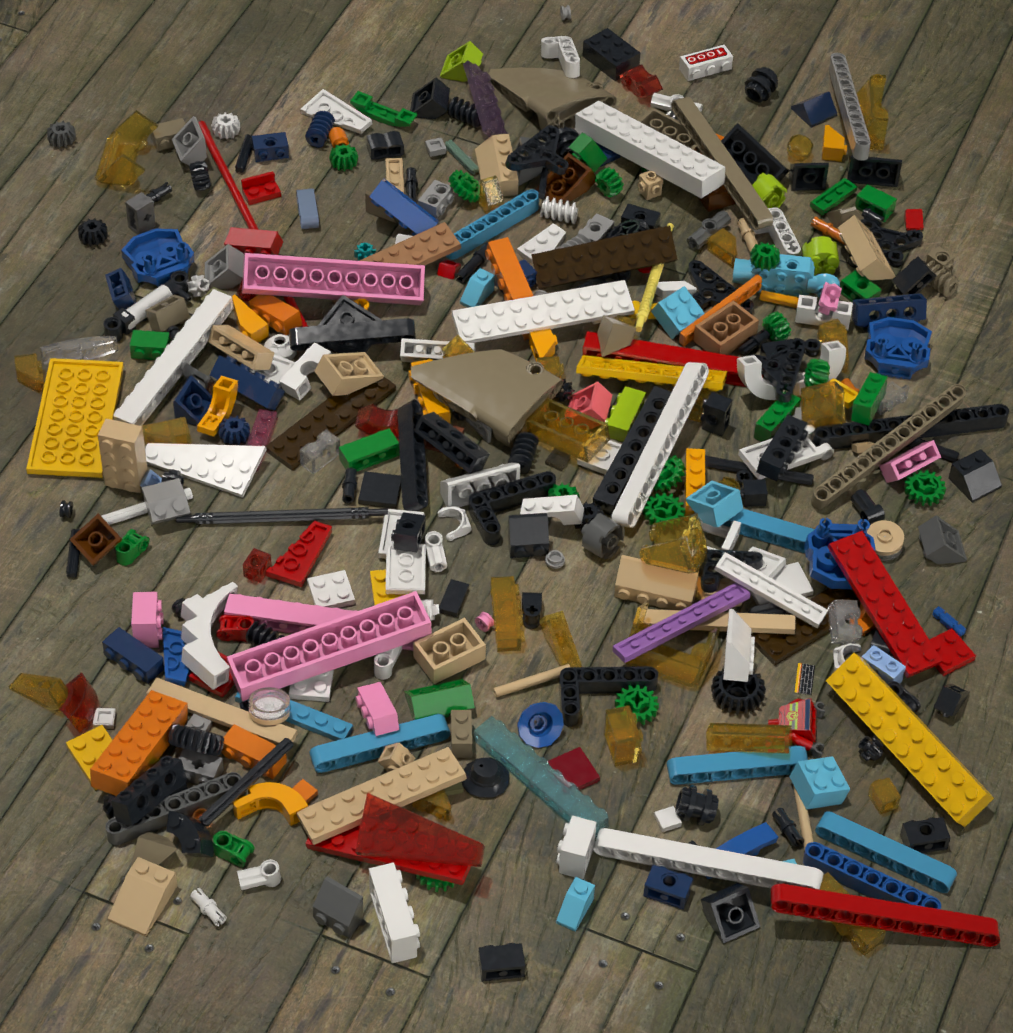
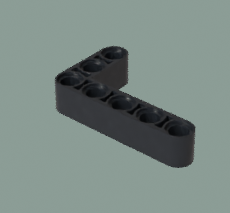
M546 471L471 494L469 496L468 511L483 541L488 545H496L500 541L501 526L494 513L522 505L523 499L548 497L549 489L553 488L554 484H556V475Z
M649 666L568 667L562 669L559 680L560 712L563 714L564 725L573 727L579 722V694L621 693V689L628 690L629 685L633 688L639 685L640 689L646 686L647 692L655 691L658 683V671Z

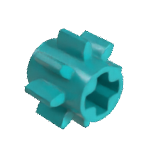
M361 243L357 245V250H354V257L360 261L375 254L376 249H373V245L369 243Z

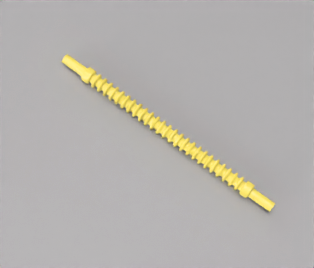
M668 223L667 226L670 225L671 231H673L674 225L672 223ZM664 264L655 265L651 268L636 316V332L642 331L644 322L648 319Z

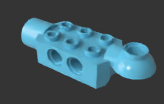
M780 254L779 264L775 269L771 268L770 271L766 269L761 271V268L755 269L750 260L735 258L732 283L745 284L758 274L762 277L761 289L758 292L765 290L796 297L816 293L820 297L825 282L836 284L840 287V281L834 275L825 273L814 276L815 267L811 257Z

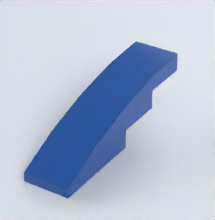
M765 822L732 838L716 849L755 856L758 855L761 848L776 843L779 837Z

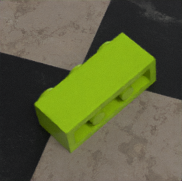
M625 386L623 392L618 394L616 406H612L610 418H606L604 424L606 437L624 442L645 404L646 392Z

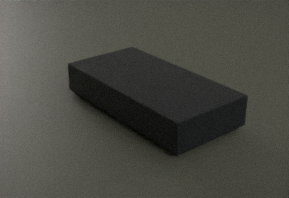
M451 579L439 605V613L457 617L469 590V584Z

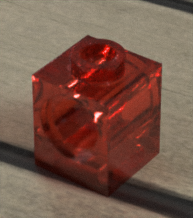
M253 548L243 563V576L251 581L254 580L261 583L266 576L265 571L272 567L271 554Z

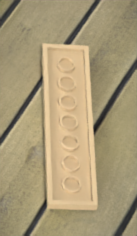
M449 747L310 805L298 811L297 817L311 842L315 845L466 780V773Z

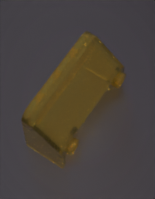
M137 110L132 113L107 138L95 180L102 184L133 185L137 178L145 172V168L135 162L137 153L146 148L148 144L147 138L158 128V124Z
M645 602L638 607L629 637L652 626L644 622L649 603ZM715 627L711 630L707 642L696 644L692 648L691 654L661 644L626 662V664L631 667H653L658 671L659 677L688 687L695 686L700 681L712 656L720 628Z

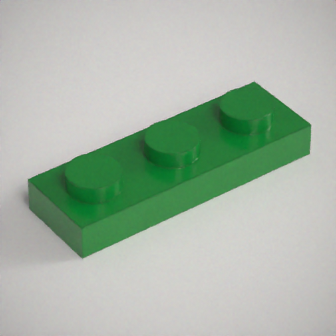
M843 178L812 200L810 207L824 215L857 191V186Z

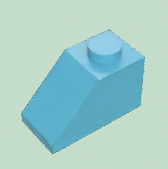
M479 268L469 279L460 304L467 308L480 306L494 291L495 275Z
M575 877L566 893L556 923L576 932L594 899L595 885Z

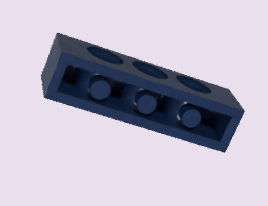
M921 293L856 299L852 301V321L859 327H868L869 322L887 317L914 320L916 322L926 320L927 299ZM889 309H892L889 314H886Z

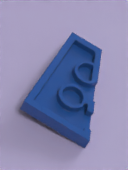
M163 627L165 681L185 687L191 670L181 662L182 649L186 645L181 639L182 631Z

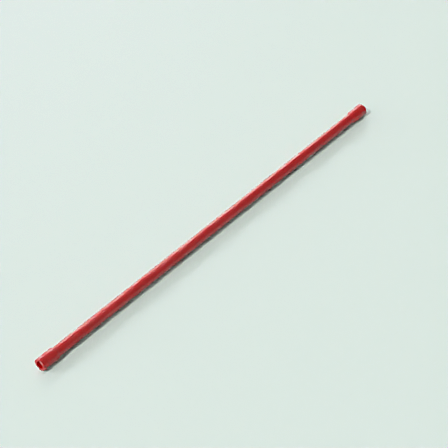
M199 121L205 143L248 228L258 229L210 134L209 128L205 121ZM283 296L288 305L300 311L294 297ZM300 311L302 326L300 327H307L308 325Z

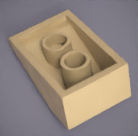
M366 352L324 354L314 371L333 396L348 395L384 377Z
M137 857L125 877L108 916V921L147 936L177 888L176 872Z

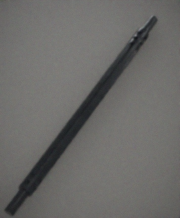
M369 507L205 512L176 517V523L218 524L368 519L370 516L388 515V508L369 509Z

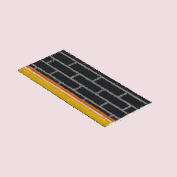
M798 663L795 693L812 694L815 665Z

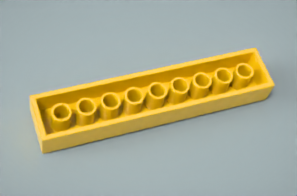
M854 652L826 680L958 824L965 827L994 799L985 787L858 654Z

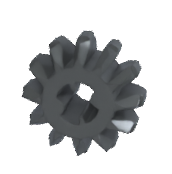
M56 121V124H50V127L47 128V139L53 147L58 146L60 149L64 146L67 148V145H72L75 141V128L70 122L65 123L62 121L59 123Z

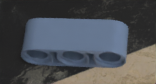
M314 189L296 190L301 229L319 228Z

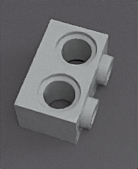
M434 180L419 198L418 205L437 219L445 212L448 204L453 202V188L448 184Z

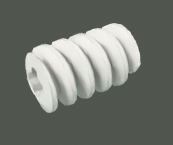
M547 196L543 201L540 217L545 215V218L548 219L551 216L552 220H555L558 216L559 221L565 219V222L569 223L571 220L572 224H575L578 208L576 207V202L569 206V201H566L565 205H563L562 199L558 203H556V198L549 202V196Z

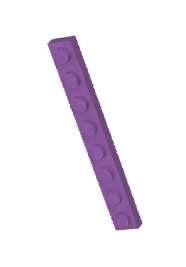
M734 583L613 645V652L626 663L750 599V592L742 585Z

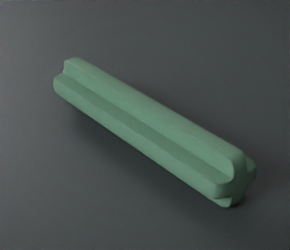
M453 140L445 142L446 149L472 175L479 172V167Z

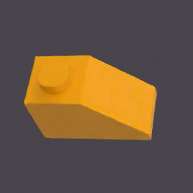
M825 125L822 160L842 162L843 155L847 153V145H844L845 138L829 125Z
M550 328L529 332V346L534 359L545 367L555 354V346L558 344L557 337L553 335Z

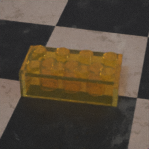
M549 398L526 419L527 432L536 435L539 442L587 463L610 440L607 423Z

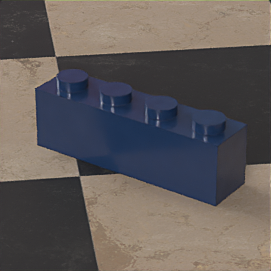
M219 355L210 376L217 380L221 375L237 380L238 392L268 409H276L285 392L279 388V383L273 380H265V375L257 371L255 373L251 372L250 367L243 363L241 365L237 364V359L229 355L227 357Z

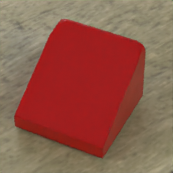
M922 209L905 210L904 223L906 230H923Z
M445 259L439 263L437 275L454 279L461 264Z

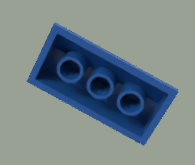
M385 178L381 180L369 196L375 206H382L386 209L384 212L389 217H396L400 220L398 223L405 229L409 227L413 231L412 234L414 236L436 226L439 222L438 219Z

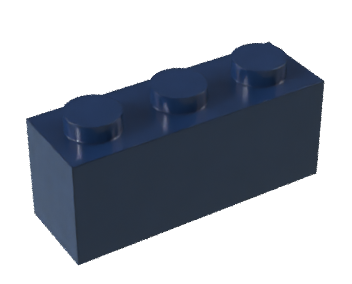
M120 627L102 641L103 653L106 658L117 662L123 670L130 671L138 680H143L149 684L164 670V660L161 655Z

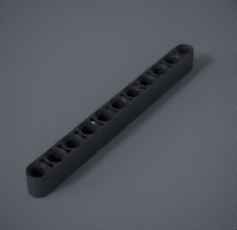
M1004 404L955 409L918 438L1000 429L1006 426L1009 408ZM912 415L874 419L870 425L850 422L819 426L814 430L812 443L816 447L828 443L833 450L850 448L852 443L868 441L876 443Z

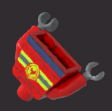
M797 698L779 708L778 719L768 720L770 732L779 731L784 741L796 746H802L807 751L812 750L811 754L814 758H821L823 753L820 751L824 750V745L822 743L814 745L813 742H816V717L821 718L824 716V704L819 701L814 705L811 698L805 700Z

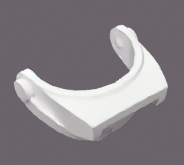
M452 506L438 511L439 517H453L461 523L456 530L446 535L447 540L452 541L472 531L464 509Z
M849 643L833 650L834 670L836 671L845 662L843 656L850 652L861 651V645Z

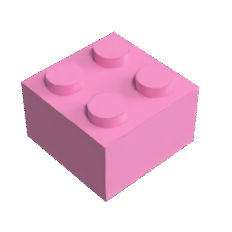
M133 592L131 621L133 637L149 648H159V640H163V628H161V624L164 623L162 600H158L157 592Z

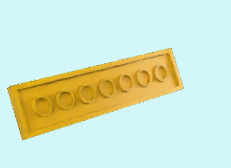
M583 355L577 365L576 373L585 377L597 375L603 379L614 377L620 381L631 379L638 383L649 381L656 385H664L666 383L672 384L675 387L684 367ZM709 370L702 388H708L710 391L722 390L727 378V371Z

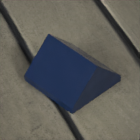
M829 91L817 94L791 106V110L811 128L836 117L838 114Z
M192 375L189 376L174 399L173 406L175 420L197 426L209 409L212 395Z

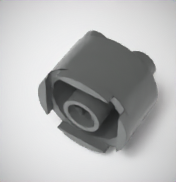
M598 513L581 530L583 534L582 547L600 558L609 559L620 548L618 543L620 540L623 541L625 529L607 516Z

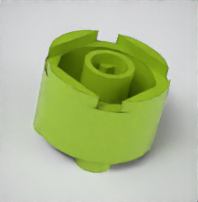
M762 173L752 185L767 208H779L786 199L784 194L785 192L787 193V189L773 175Z
M826 236L812 238L811 242L808 244L806 242L802 246L803 257H811L814 262V275L823 273L832 275L835 273V269L840 263L835 241H831V238Z

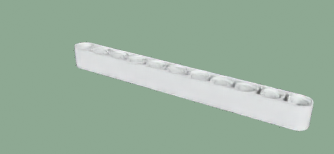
M686 363L613 511L612 520L621 526L633 528L636 525L706 381L709 372L706 363Z
M607 828L599 830L593 847L596 854L605 857L663 866L667 869L771 888L775 884H788L820 890L824 875L821 870L814 867Z

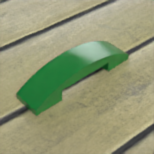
M357 91L350 100V104L364 115L390 126L408 127L417 117V113L404 108L398 112L373 102V96Z

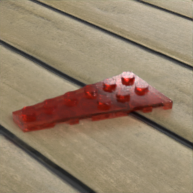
M367 793L355 850L357 855L481 867L485 849L483 843Z

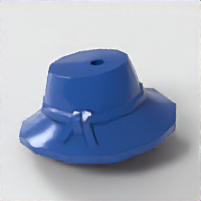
M547 702L530 705L521 713L517 723L519 737L527 745L537 748L551 745L560 736L564 726L563 714L555 704Z

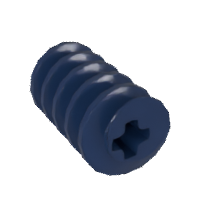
M316 112L305 134L308 144L315 148L324 146L333 127L335 119L330 112Z

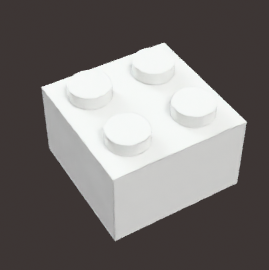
M572 816L570 823L565 824L563 835L565 836L563 840L559 841L557 849L558 857L556 864H559V873L584 879L595 844L597 822Z

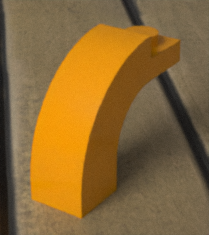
M272 782L252 785L248 789V795L239 797L233 803V811L237 820L260 809H274L286 818L290 826L300 822L297 812L308 807L304 798L297 791L286 785Z

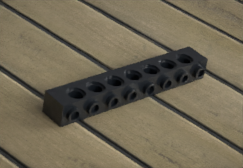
M656 386L653 387L593 496L595 506L600 505L603 513L613 514L672 392Z

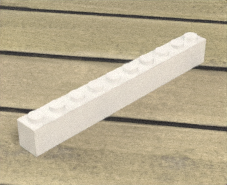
M213 289L205 297L204 302L200 307L196 308L193 316L185 322L182 330L177 332L174 340L166 346L163 354L155 360L151 369L146 371L144 378L136 384L133 392L125 398L121 407L116 409L114 420L139 426L146 422L183 374L180 368L181 364L186 362L190 365L208 342L212 325H221L234 309L231 296Z

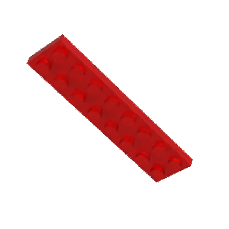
M863 531L830 543L827 548L895 660L906 666L904 673L906 678L939 665L942 659Z
M370 821L313 845L309 837L305 843L307 849L379 866L394 862L396 870L459 885L464 884L478 853V848L474 845Z

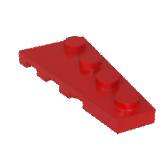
M314 521L299 536V540L295 544L292 543L288 547V551L283 556L280 555L276 563L265 571V575L302 587L332 533V526Z

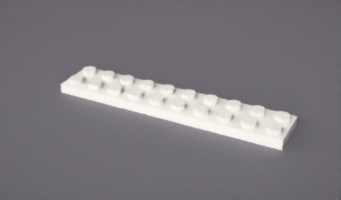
M622 280L453 310L452 318L459 342L476 343L549 328L554 329L602 320L603 315L611 318L634 314L635 309L626 282Z

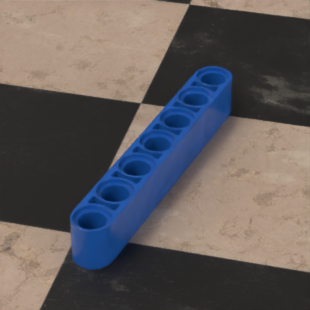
M811 842L805 847L803 864L805 866L817 868L823 872V876L874 899L941 909V902L937 898L820 843Z

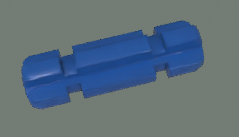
M939 606L934 609L932 615L937 620L940 619V622L948 629L952 628L959 637L966 633V628L961 624L958 625L959 622L950 614L944 613V609Z

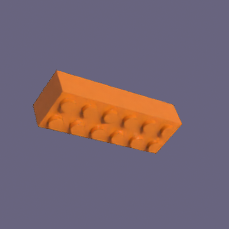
M151 690L91 767V787L117 796L150 767L154 766L170 745L168 740L172 725H185L188 721V703Z

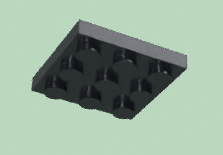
M342 295L319 325L379 321L381 319ZM372 345L328 349L335 354L367 352Z

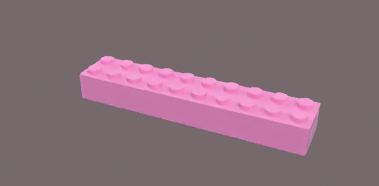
M245 253L243 259L242 293L339 300L344 295L352 301L366 299L368 302L421 305L424 301L425 266Z
M417 591L227 656V661L230 666V674L243 702L417 641L432 634L431 621Z

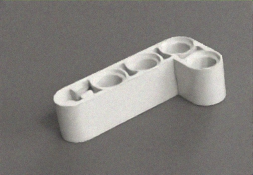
M557 36L541 39L542 57L559 58L566 77L577 78L580 76V58L571 37Z
M768 208L773 216V225L754 230L755 234L769 232L780 254L800 256V245L782 210L779 208Z

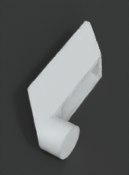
M685 281L658 282L655 294L661 298H666L685 286L689 293L694 295L697 289Z

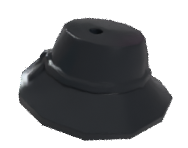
M491 757L478 758L468 763L464 768L467 779L461 781L463 788L468 794L478 798H495L503 794L510 783L509 771L501 762Z

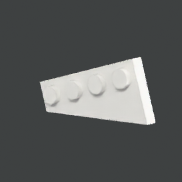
M324 89L300 109L301 114L313 118L318 111H328L334 116L335 122L333 125L362 134L372 125V119Z

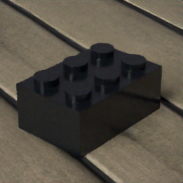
M609 28L583 41L582 56L614 81L635 71L640 66L641 53Z

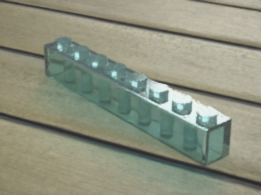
M491 716L474 730L476 743L497 761L501 762L508 771L568 823H570L572 816L597 822L595 839L600 829L609 827V816L603 808H598L588 795L584 796L574 783H569L559 770H554L544 757L540 758L534 749L528 744L525 745L515 732L511 733L501 720L497 721Z

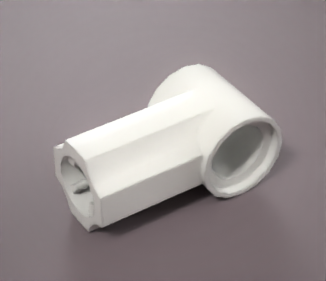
M431 531L425 536L426 554L430 570L442 572L447 568L442 535L439 532Z
M402 646L375 656L374 675L376 678L381 680L390 678L392 668L402 651Z
M272 859L264 861L261 866L237 871L241 890L261 885L275 887L281 881L279 865Z

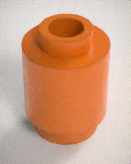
M334 127L330 130L329 139L333 148L336 145L342 146L344 144L347 146L349 144L343 129Z

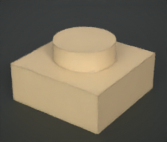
M870 441L852 443V451L860 455L875 443Z

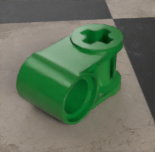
M130 529L122 538L123 540L115 546L117 562L123 566L130 565L147 549L150 538L137 534L136 530Z
M219 831L213 837L214 854L238 867H244L249 854L255 850L254 845L250 841L241 839L227 831Z

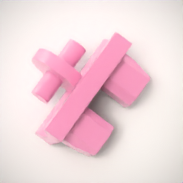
M825 282L818 304L820 306L818 311L825 315H829L830 311L835 312L842 288L836 284Z

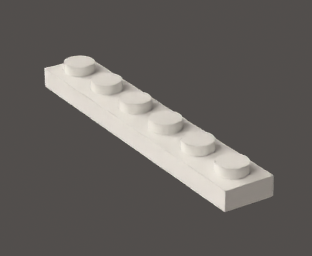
M726 552L715 566V571L816 628L819 627L827 614V609Z

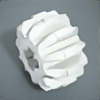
M218 113V117H214L211 124L215 136H219L220 139H234L235 135H239L241 128L238 117L236 115L233 116L232 113Z

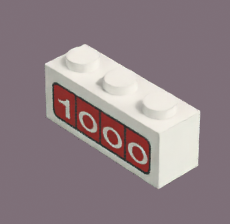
M725 45L680 56L679 70L687 81L732 69L733 55Z

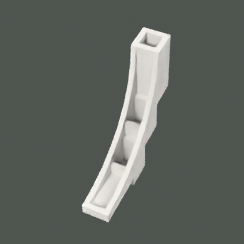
M234 582L222 586L219 590L206 595L204 598L196 594L182 602L181 617L186 622L182 625L181 639L186 645L182 649L181 662L212 690L229 680L230 666L220 657L211 637V627L217 616L225 609L229 594H237L238 586Z

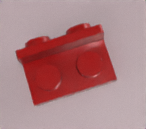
M273 171L241 180L242 193L248 205L281 197V191L275 181V173Z

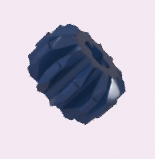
M238 415L235 418L230 416L229 419H223V422L219 424V437L223 440L224 444L240 445V443H246V440L249 439L250 425L249 422H246L245 418L240 419Z

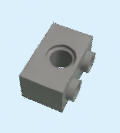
M596 213L592 219L588 220L586 226L579 230L578 234H585L591 242L605 239L609 231L614 229L615 221Z

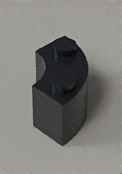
M169 811L166 832L178 837L182 853L193 857H214L213 841L208 829L193 817Z

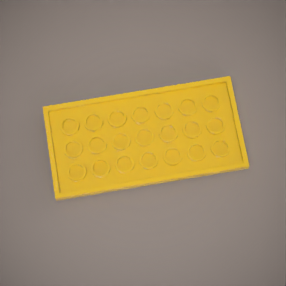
M50 358L26 467L27 474L103 478L98 433L106 418L114 420L124 369L123 362Z

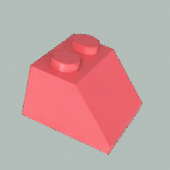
M596 382L571 395L572 399L569 401L564 421L566 424L594 428L605 423L606 418H608L612 394L604 386Z

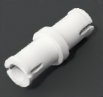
M197 888V891L194 890L191 893L190 898L200 907V912L203 915H207L215 926H220V924L222 925L226 921V915L217 908L216 902L213 899H209L201 888Z

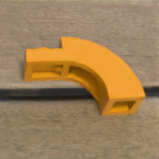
M221 375L213 386V396L209 409L197 425L198 432L214 437L223 419H229L237 396V380Z

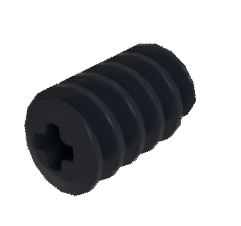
M457 96L453 98L448 107V115L464 123L467 122L468 125H473L475 128L481 125L485 117V112H481V106L476 108L474 103L470 105L469 101L459 100Z
M529 432L519 433L515 437L508 463H519L520 474H526L530 471L539 443L538 437Z
M258 620L250 626L246 633V641L249 644H253L254 647L285 637L284 635L279 636L278 631L273 632L272 627L267 628L265 623L260 625Z

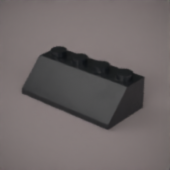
M738 123L721 140L743 174L752 184L762 173L773 175L780 182L790 171Z

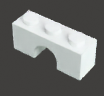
M799 295L795 322L848 330L853 303L838 301L836 311H830L829 315H825L818 311L817 297Z
M313 343L279 380L285 393L300 401L312 388L306 376L315 371L322 355L331 354V351Z
M577 495L527 498L522 501L520 515L547 513L548 517H555L561 520L563 525L582 524L584 507Z

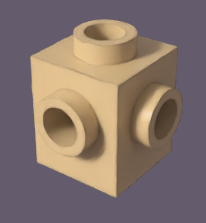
M653 171L640 174L638 191L646 200L660 196L662 194L663 178Z
M398 742L385 747L378 763L388 773L414 762L415 757L406 747Z

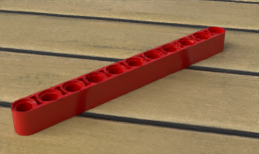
M775 884L771 887V908L777 913L986 947L996 946L1000 942L998 922L990 917L788 884Z

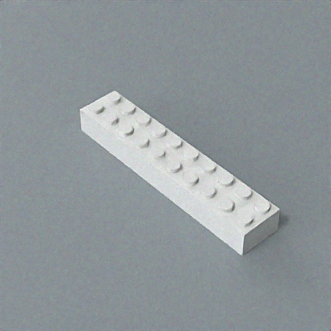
M597 101L575 114V130L578 133H585L600 145L649 171L655 172L658 176L700 198H703L725 183V166L601 101Z

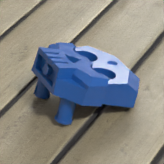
M156 228L136 235L121 250L122 258L127 266L132 269V275L138 283L149 282L155 284L157 288L170 280L171 274L175 271H184L188 274L191 264L195 262L194 252L186 242L182 241L178 229Z
M887 317L869 322L864 359L874 364L878 374L910 380L915 372L922 368H928L930 359V348H928L932 331L914 320Z
M822 518L815 530L807 535L804 544L806 558L810 561V577L831 589H852L827 547L832 542L863 531L876 551L874 537L867 533L870 527L869 521L864 519L862 523V519H860L857 524H832L830 519L826 518L824 522V518Z

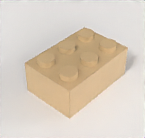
M463 618L413 642V657L433 684H436L485 660L486 644L466 618Z

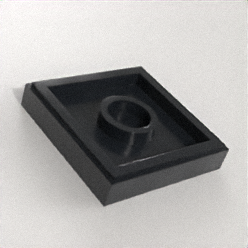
M365 471L358 504L396 509L401 487V476Z

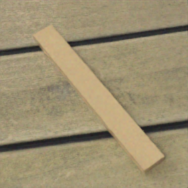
M637 609L636 628H648L681 610ZM723 612L690 630L727 631L729 612ZM737 613L751 628L753 633L795 634V615Z
M156 678L146 692L148 695L153 690L187 702L189 713H195L229 728L235 724L275 745H278L284 738H289L293 742L298 735L296 729L283 724L262 725L256 723L250 718L248 711L160 678Z

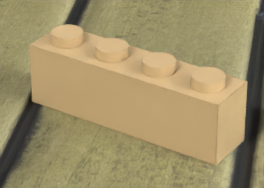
M212 325L209 343L253 370H270L274 357L273 351L230 325Z

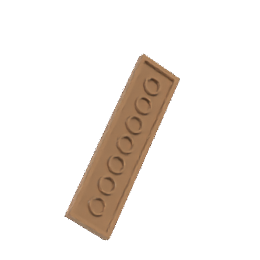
M443 222L360 261L425 266L462 248L453 232ZM331 299V301L333 302L334 305H335L336 302L338 301V300H335V299Z

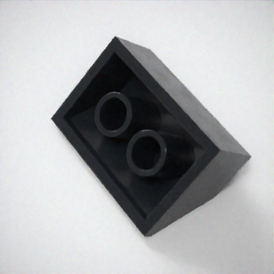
M850 155L847 166V180L855 184L898 187L902 160L877 157L857 160L853 155Z

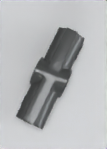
M723 210L711 219H705L702 222V226L687 238L689 247L695 251L696 249L699 250L707 242L714 241L716 235L731 223L728 213Z

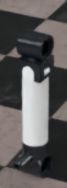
M184 271L173 272L170 280L126 310L122 307L113 314V317L105 319L103 323L105 339L109 342L120 341L123 333L129 335L133 330H136V324L147 317L146 309L172 295L183 297L186 302H189L191 296L187 294L189 292L187 284L189 282L188 274Z

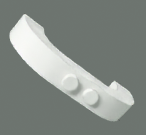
M838 340L821 344L820 359L827 361L830 366L829 380L827 382L833 378L836 379L845 362L846 347ZM755 355L737 358V371L743 384L759 398L776 400V388L767 379L762 378L761 361ZM805 372L798 374L793 392L797 397L820 391L805 386ZM788 380L783 381L785 383H791V381Z

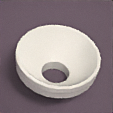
M282 334L270 337L264 347L273 351L275 355L288 360H292L297 351L290 349L289 336ZM277 340L285 341V343L281 345L276 344L275 342Z

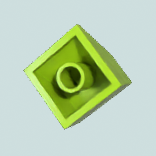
M471 41L467 42L447 55L440 77L462 82L475 78L478 74V68L482 63L483 53Z

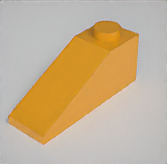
M234 294L232 296L233 311L239 332L258 343L268 338V323Z

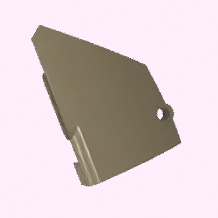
M526 67L491 69L487 75L488 78L501 86L502 93L507 100L524 111L530 109L535 111L538 115L541 129L548 125L555 126L558 129L563 127L573 129L575 128L576 113L597 101H601L612 108L617 103L616 97L604 90L602 83H592L581 76L568 78L562 70Z
M502 349L461 354L411 367V378L433 391L437 400L473 422L479 420L493 429L495 439L509 448H513L515 437L530 428L563 385V380L545 370L541 363H531Z

